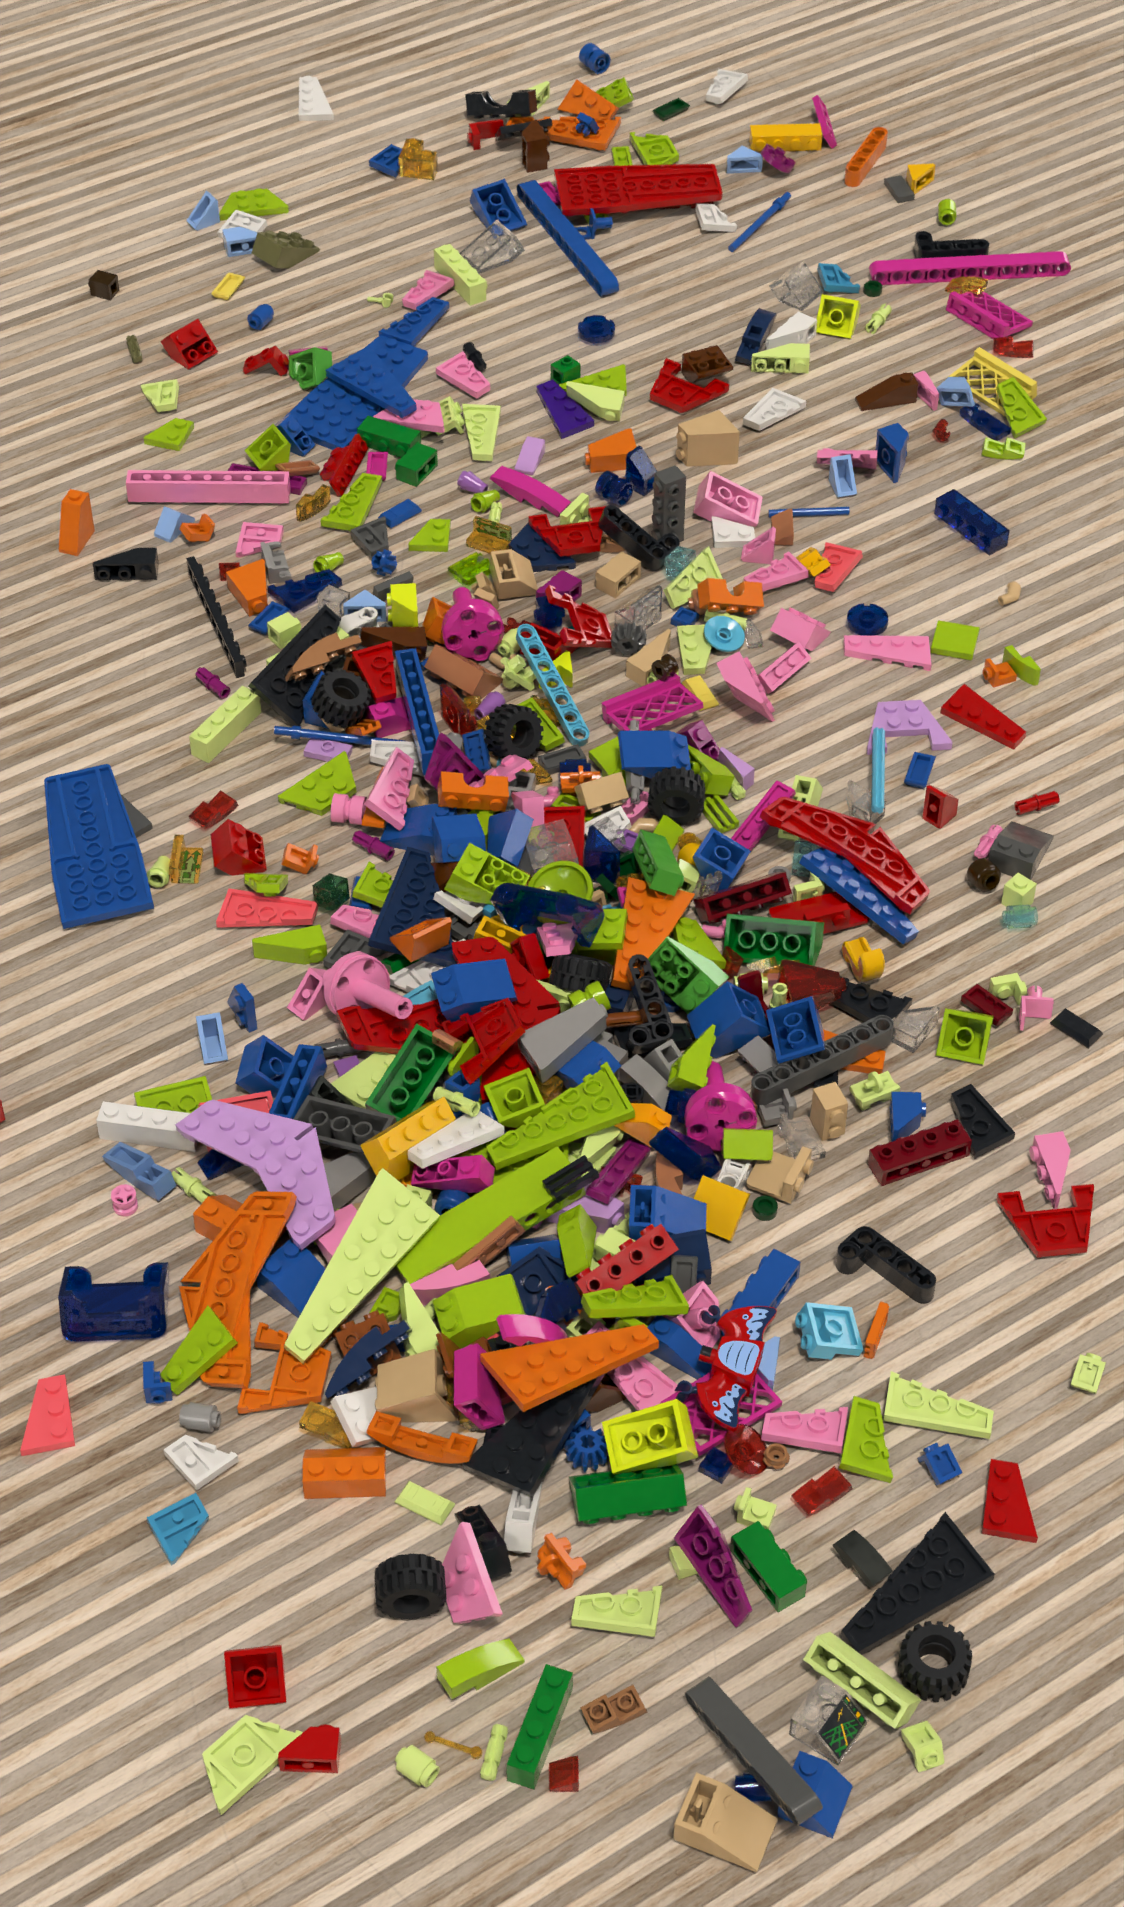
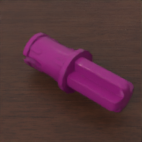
M205 667L197 669L195 676L205 684L208 690L215 692L221 699L229 696L231 692L230 687L220 681L218 675H213Z
M356 831L352 837V841L367 849L368 853H374L386 861L391 860L395 853L393 847L381 842L378 837L373 838L362 831Z

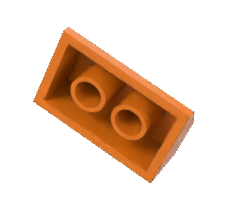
M227 1195L208 1196L193 1213L195 1231L213 1241L242 1203ZM284 1226L277 1241L287 1230L286 1226Z
M386 1447L305 1450L302 1477L304 1499L386 1496Z

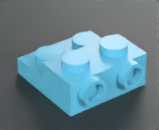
M806 1302L797 1313L795 1325L797 1328H801L802 1331L801 1348L807 1350L809 1358L832 1360L835 1354L860 1356L864 1349L852 1307Z

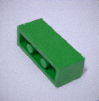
M367 416L357 428V434L366 442L368 448L388 452V454L401 458L417 442L421 443V431L371 416Z
M757 1521L731 1536L730 1551L777 1612L784 1610L805 1597L806 1576L800 1569L797 1570L794 1567L789 1554L785 1549H780L768 1528H764Z

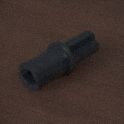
M472 342L465 343L462 349L468 356V361L471 360L475 368L483 372L487 365L482 359L481 352L475 348Z

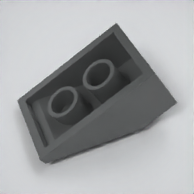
M1011 821L996 837L990 848L989 860L1003 874L1013 877L1020 873L1031 880L1053 841L1054 835Z

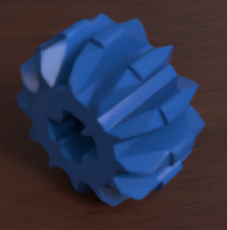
M591 1425L587 1430H583L579 1426L577 1433L571 1432L569 1440H566V1458L568 1462H573L574 1469L582 1466L584 1472L589 1467L597 1471L598 1464L605 1466L609 1455L605 1436H603L601 1428L593 1431Z

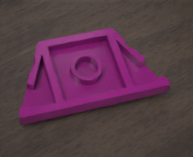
M440 732L424 779L437 792L441 771L463 773L464 781L467 785L481 780L484 774L447 735Z

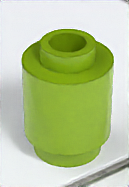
M944 199L938 204V219L944 225H951L957 217L956 204L951 199Z

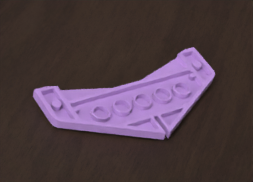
M217 1100L207 1101L176 1124L177 1131L184 1138L194 1143L198 1141L252 1168L260 1176L268 1192H293L297 1196L294 1209L285 1226L293 1243L300 1250H303L335 1224L336 1218L316 1127L313 1129L312 1124Z

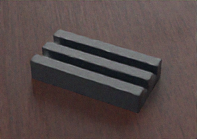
M583 1155L544 1179L542 1183L554 1201L559 1203L598 1179L599 1173L596 1168H593L592 1163L588 1162L587 1157ZM587 1171L589 1172L586 1175L579 1178L578 1180H576V1178H578L582 1174L586 1173ZM566 1184L568 1185V1186H566L565 1188L561 1189L560 1191L555 1192L556 1190L560 1189L561 1187L565 1186Z

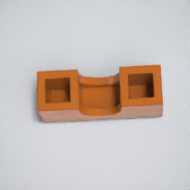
M707 578L697 584L700 609H708L709 612L724 610L730 612V614L744 612V615H753L764 607L762 583L743 581L733 587L734 596L727 589L726 579Z
M441 771L437 786L439 807L505 812L509 799L508 777L485 775L483 786L471 787L465 783L463 773Z

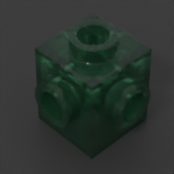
M329 873L312 885L314 901L319 907L333 911L350 899L348 878Z

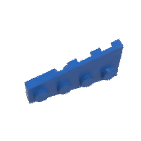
M432 297L416 307L415 312H408L403 315L404 319L401 321L392 322L387 330L381 329L379 336L393 338L414 346L449 309V302Z

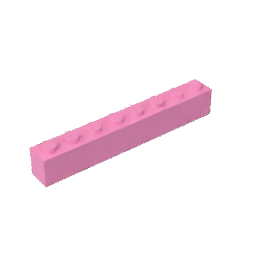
M128 470L126 478L128 502L282 504L289 503L291 491L289 471Z

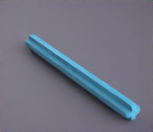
M876 727L873 729L871 810L873 813L878 812L881 814L884 808L885 730Z

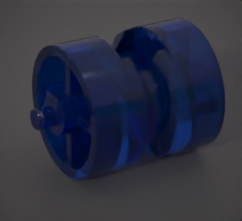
M611 471L602 473L595 486V491L598 495L610 499L612 503L618 506H623L630 500L634 489L631 482L619 478L618 475Z

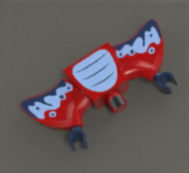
M711 1305L708 1308L712 1315L704 1311L701 1316L703 1322L706 1324L716 1322L717 1327L723 1331L725 1336L721 1338L718 1349L704 1345L701 1348L698 1360L712 1364L710 1379L705 1382L696 1383L695 1386H692L690 1382L685 1380L679 1382L675 1391L682 1392L678 1393L676 1399L680 1402H685L690 1394H696L700 1407L713 1421L727 1430L735 1432L738 1428L739 1404L744 1396L749 1397L762 1360L765 1345L763 1334L776 1317L777 1310L774 1307H743L732 1310L722 1317L720 1316V1309L716 1305Z

